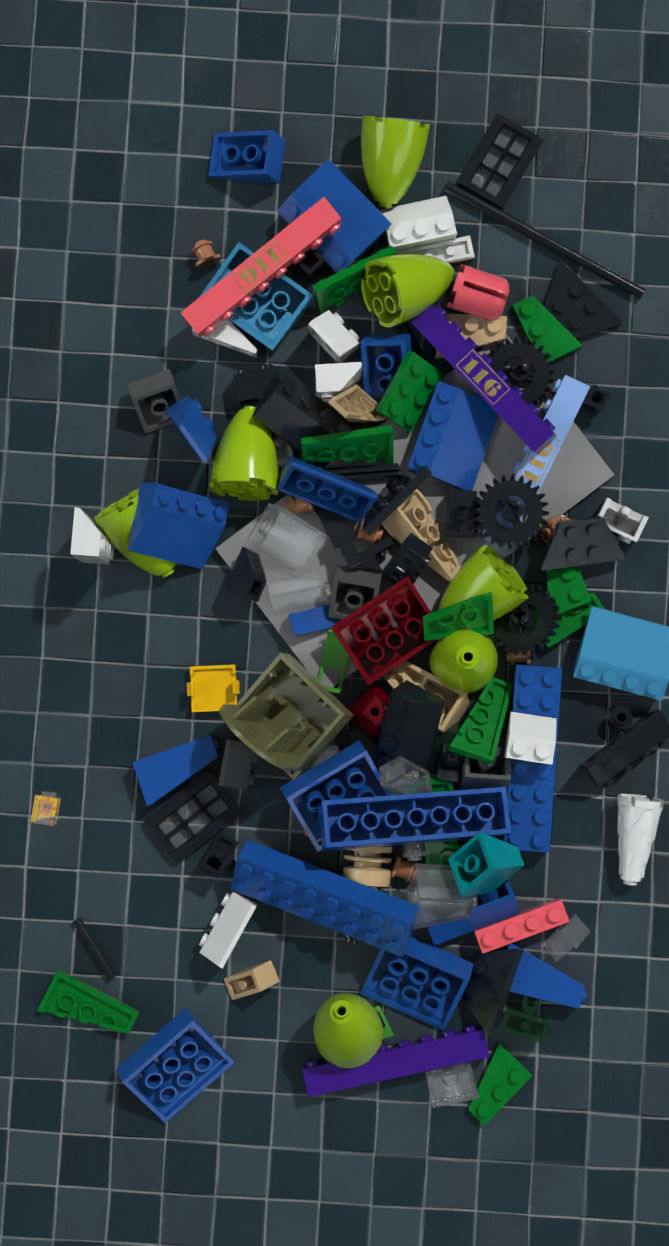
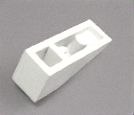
M221 320L215 325L216 329L210 335L200 337L257 358V349L229 320L225 322ZM192 328L193 335L199 337L198 334Z

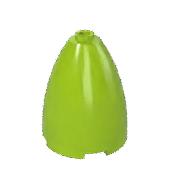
M362 116V164L369 191L373 200L379 202L378 207L392 208V204H397L407 192L423 159L430 124H420V122L394 118Z
M398 254L371 260L365 264L366 272L365 278L361 279V289L368 311L375 313L379 318L380 325L393 327L416 317L431 304L433 305L438 301L452 283L454 269L448 262L427 255Z
M245 406L238 411L230 421L219 442L211 469L209 484L210 491L218 496L223 497L227 493L230 496L238 497V500L261 501L270 499L271 494L278 495L276 488L279 474L276 448L270 429L252 417L256 410L254 406Z
M137 488L116 503L110 504L94 518L102 533L123 556L144 571L155 576L162 575L164 578L175 571L173 567L176 563L127 551L138 503L139 488Z
M485 544L464 563L445 590L438 610L476 595L492 592L493 620H496L515 609L529 597L524 594V591L527 590L526 585L510 563L507 564L502 558H498V551Z
M458 630L445 639H437L430 650L429 666L432 675L436 676L445 686L454 690L464 691L467 694L484 688L491 681L497 669L498 656L494 643L487 635H481L472 630ZM464 654L471 656L469 662L464 660Z
M340 993L328 998L317 1011L313 1025V1034L317 1049L326 1060L341 1068H355L366 1064L376 1054L383 1041V1026L377 1011L366 999L351 993Z

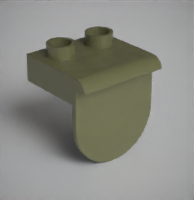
M281 652L236 705L223 704L219 709V713L226 725L244 744L269 763L283 769L292 779L302 775L354 716L292 655Z

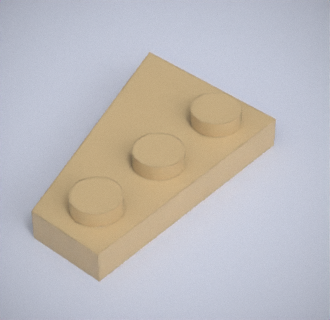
M448 314L445 317L450 324L455 321L463 330L460 334L465 339L470 337L479 348L503 342L506 339L507 316H500L490 321L466 314ZM436 349V359L444 358Z

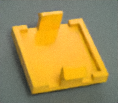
M236 665L190 667L191 682L187 683V696H191L192 712L219 711L223 704H237V694H240L239 680H236Z

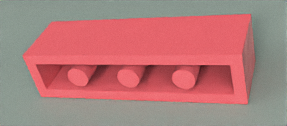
M556 898L521 911L512 917L474 930V934L481 952L486 953L570 921L562 900Z

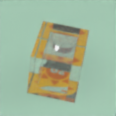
M42 791V795H35L31 816L32 823L49 826L57 824L61 798L55 797L56 793Z

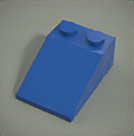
M274 130L214 133L208 176L210 178L256 184L280 183L286 140Z
M366 334L360 341L364 391L378 404L383 398L407 351H412L411 334Z
M187 395L168 408L166 413L189 446L205 463L209 459L217 437L213 431L216 426L209 417H203L201 411L204 409L195 398L192 401Z

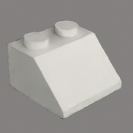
M328 310L308 324L309 333L337 363H343L359 348L360 343L358 340L360 338L352 329L348 331L342 325L344 321L336 312L332 314Z
M510 712L504 758L552 765L556 743L557 719Z

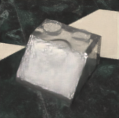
M470 1063L452 1065V1067L425 1072L433 1108L479 1098Z

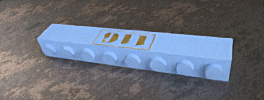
M567 375L564 376L563 380H557L552 390L556 394L553 400H547L543 408V412L546 413L543 421L547 418L556 427L553 432L557 437L538 455L525 445L522 452L526 453L523 461H517L512 471L516 474V481L523 475L524 484L532 479L531 488L538 485L541 488L590 386ZM509 495L508 498L510 500H516L522 505L523 512L520 520L523 524L528 514L527 506L521 498ZM498 501L494 511L496 520L505 528L514 529L512 523L502 519L500 513L503 505L501 501ZM508 506L507 515L512 514L515 517L517 509H512ZM492 536L484 538V541L490 543ZM496 540L492 545L499 548V541ZM504 543L502 548H500L506 552L510 551L507 543Z

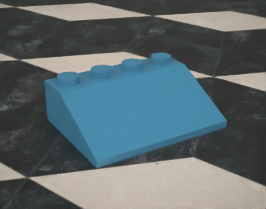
M238 242L200 297L254 253ZM286 275L278 279L274 277L268 282L269 286L261 293H254L250 297L252 300L242 308L238 306L232 311L234 313L233 316L229 318L230 321L272 351L314 300L311 293Z
M591 606L573 666V677L662 701L669 681V626Z

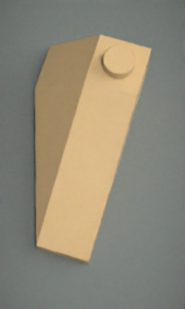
M357 384L331 398L328 402L338 411L339 415L350 423L379 422L386 419V417L376 411L379 404Z
M417 488L382 525L400 544L404 542L410 533H413L431 546L433 550L428 556L432 559L428 566L450 581L461 567L449 543L444 542L439 532L442 530L440 524H435L430 514L433 510L429 502Z
M404 661L382 676L393 689L408 680L445 700L438 730L441 732H445L457 723L470 703L466 692L445 686L436 676L408 661Z

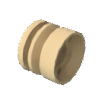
M392 846L346 849L355 851L354 854H344V859L354 861V866L343 867V877L366 886H390L391 871L381 868V863L391 862L392 858L382 857V853H392Z

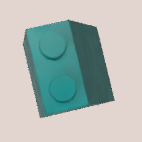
M482 832L476 834L448 859L460 895L463 897L493 892L524 866L518 847Z

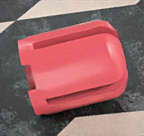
M461 264L459 269L463 270V273L458 272L449 298L453 303L448 302L447 307L488 321L500 317L510 292L509 283L505 278Z

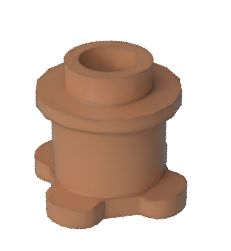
M200 240L194 244L192 253L198 258V262L195 264L197 268L203 267L208 269L214 263L221 260L220 254L215 255L211 241Z
M288 495L289 500L285 502L289 514L294 513L295 517H297V514L305 511L313 512L311 503Z
M363 518L355 542L359 543L361 539L374 545L375 542L380 541L383 530L379 529V526L369 536L362 529Z
M528 650L526 655H523L521 651L518 655H514L511 651L506 653V661H510L512 666L514 663H522L529 666L531 651Z
M398 854L390 877L394 878V876L406 879L408 883L409 879L414 880L418 867L414 866V860L410 862L401 859V855Z

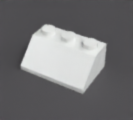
M446 196L380 210L392 223L385 231L388 247L392 245L396 251L451 240L457 236L453 213Z
M362 363L315 365L317 398L327 406L332 407L328 403L331 398L359 382L361 379Z
M233 891L232 894L227 892L221 903L224 906L221 914H215L210 923L213 926L212 931L209 935L205 933L199 943V946L202 947L200 953L217 966L223 968L258 903L236 891Z

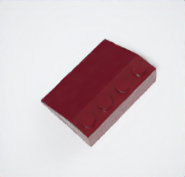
M408 576L331 626L349 659L367 685L436 641L424 640L423 616L432 612Z

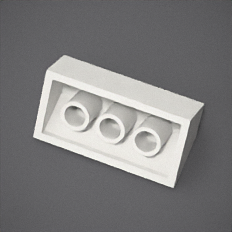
M75 507L70 554L83 563L109 565L110 559L114 558V546H112L95 522L80 508Z

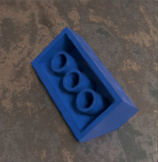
M289 456L282 467L276 490L361 523L378 497L373 489L363 484H358L343 476L333 474Z
M456 880L416 895L434 946L520 913L516 897L508 880L493 892L467 897L460 895Z

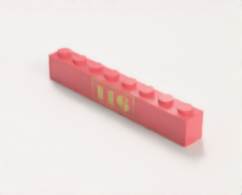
M323 197L181 312L182 316L199 337L210 335L216 329L215 325L221 320L225 322L233 316V310L238 306L241 308L246 306L252 300L250 297L254 293L263 292L268 288L269 281L274 277L278 279L287 272L286 268L290 264L299 263L305 257L304 253L310 248L314 250L319 247L326 235L330 234L331 236L341 228V217L326 198Z

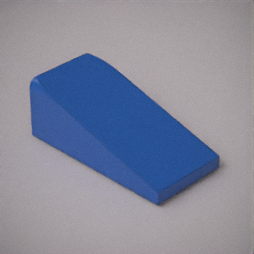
M330 605L289 614L294 637L329 629L337 623V618L328 617Z

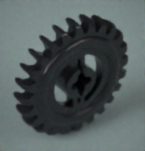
M516 336L513 344L506 338L505 346L498 342V351L490 349L493 357L489 358L494 362L491 367L496 372L500 369L514 385H521L525 381L533 382L528 388L520 391L525 395L522 399L527 405L533 402L538 406V397L543 400L546 399L543 391H552L547 384L555 382L549 376L555 374L556 371L548 369L554 364V361H546L550 353L541 354L544 348L543 345L535 349V340L530 345H527V337L523 339L522 343H519ZM522 358L532 365L535 373L529 372L528 367L522 362H515L510 368L503 366L511 359ZM521 369V373L524 375H521L520 378H515V373L512 372Z
M514 474L511 475L509 481H507L505 475H502L501 483L496 478H493V487L486 483L485 488L487 492L479 491L483 499L475 500V503L480 505V508L473 510L475 513L480 514V516L474 519L475 522H482L478 530H486L483 538L492 536L491 544L498 540L499 548H502L504 543H507L509 550L512 549L513 543L520 549L521 541L529 546V537L537 540L538 537L535 531L543 533L544 530L539 525H546L548 523L542 516L549 515V511L542 509L549 503L540 501L545 496V493L537 495L540 486L531 488L532 479L524 484V476L522 475L516 481ZM509 495L517 496L525 502L528 516L524 524L520 520L523 512L522 505L516 500H510L508 498ZM499 500L503 505L500 513L502 519L512 523L514 529L505 528L496 520L494 511L495 505ZM508 506L512 509H517L515 517L512 514L507 515Z
M531 584L529 591H524V594L529 597L526 601L502 617L493 620L494 634H490L493 635L491 640L497 643L499 649L504 648L506 653L512 651L514 655H518L520 651L523 655H526L528 650L535 653L536 647L543 649V642L550 643L551 641L548 637L556 635L553 629L560 626L556 622L561 618L560 614L557 613L560 607L556 604V599L551 597L550 592L545 591L544 594V590L540 586L536 592L534 585ZM529 607L537 609L540 615L539 624L531 633L529 631L535 627L536 620ZM510 618L518 628L519 635L511 632L509 627Z

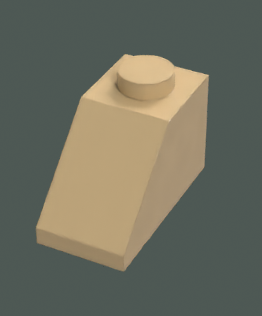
M271 960L224 978L232 1000L261 992L280 982Z

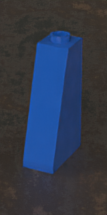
M212 735L132 762L147 806L157 802L219 757L218 752L222 751L218 739H213Z
M514 943L506 945L505 950H523L509 992L580 1009L581 1004L585 1003L587 990H584L585 986Z

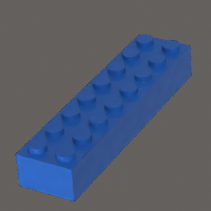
M527 665L514 666L511 712L557 719L556 743L552 765L510 758L511 781L506 792L511 834L502 837V841L514 845L522 851L550 853L562 668Z
M506 787L324 800L318 804L322 851L470 840L479 832L494 838L506 837L511 834Z
M247 840L237 857L231 890L403 957L411 941L420 906L250 840Z

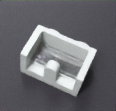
M605 498L597 515L605 519L611 531L619 534L617 539L630 544L631 540L634 542L638 541L649 518L609 498Z

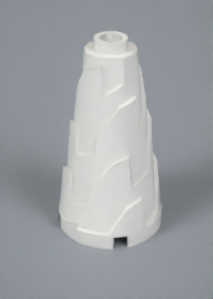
M618 794L619 875L624 880V884L637 885V882L644 878L646 863L650 856L652 842L655 840L660 814L663 809L664 800L652 797V801H650L645 795Z

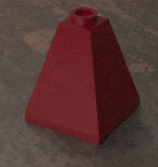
M372 682L366 686L347 709L354 715L349 721L377 745L390 696ZM373 707L379 709L380 713L378 716L371 715L370 711Z

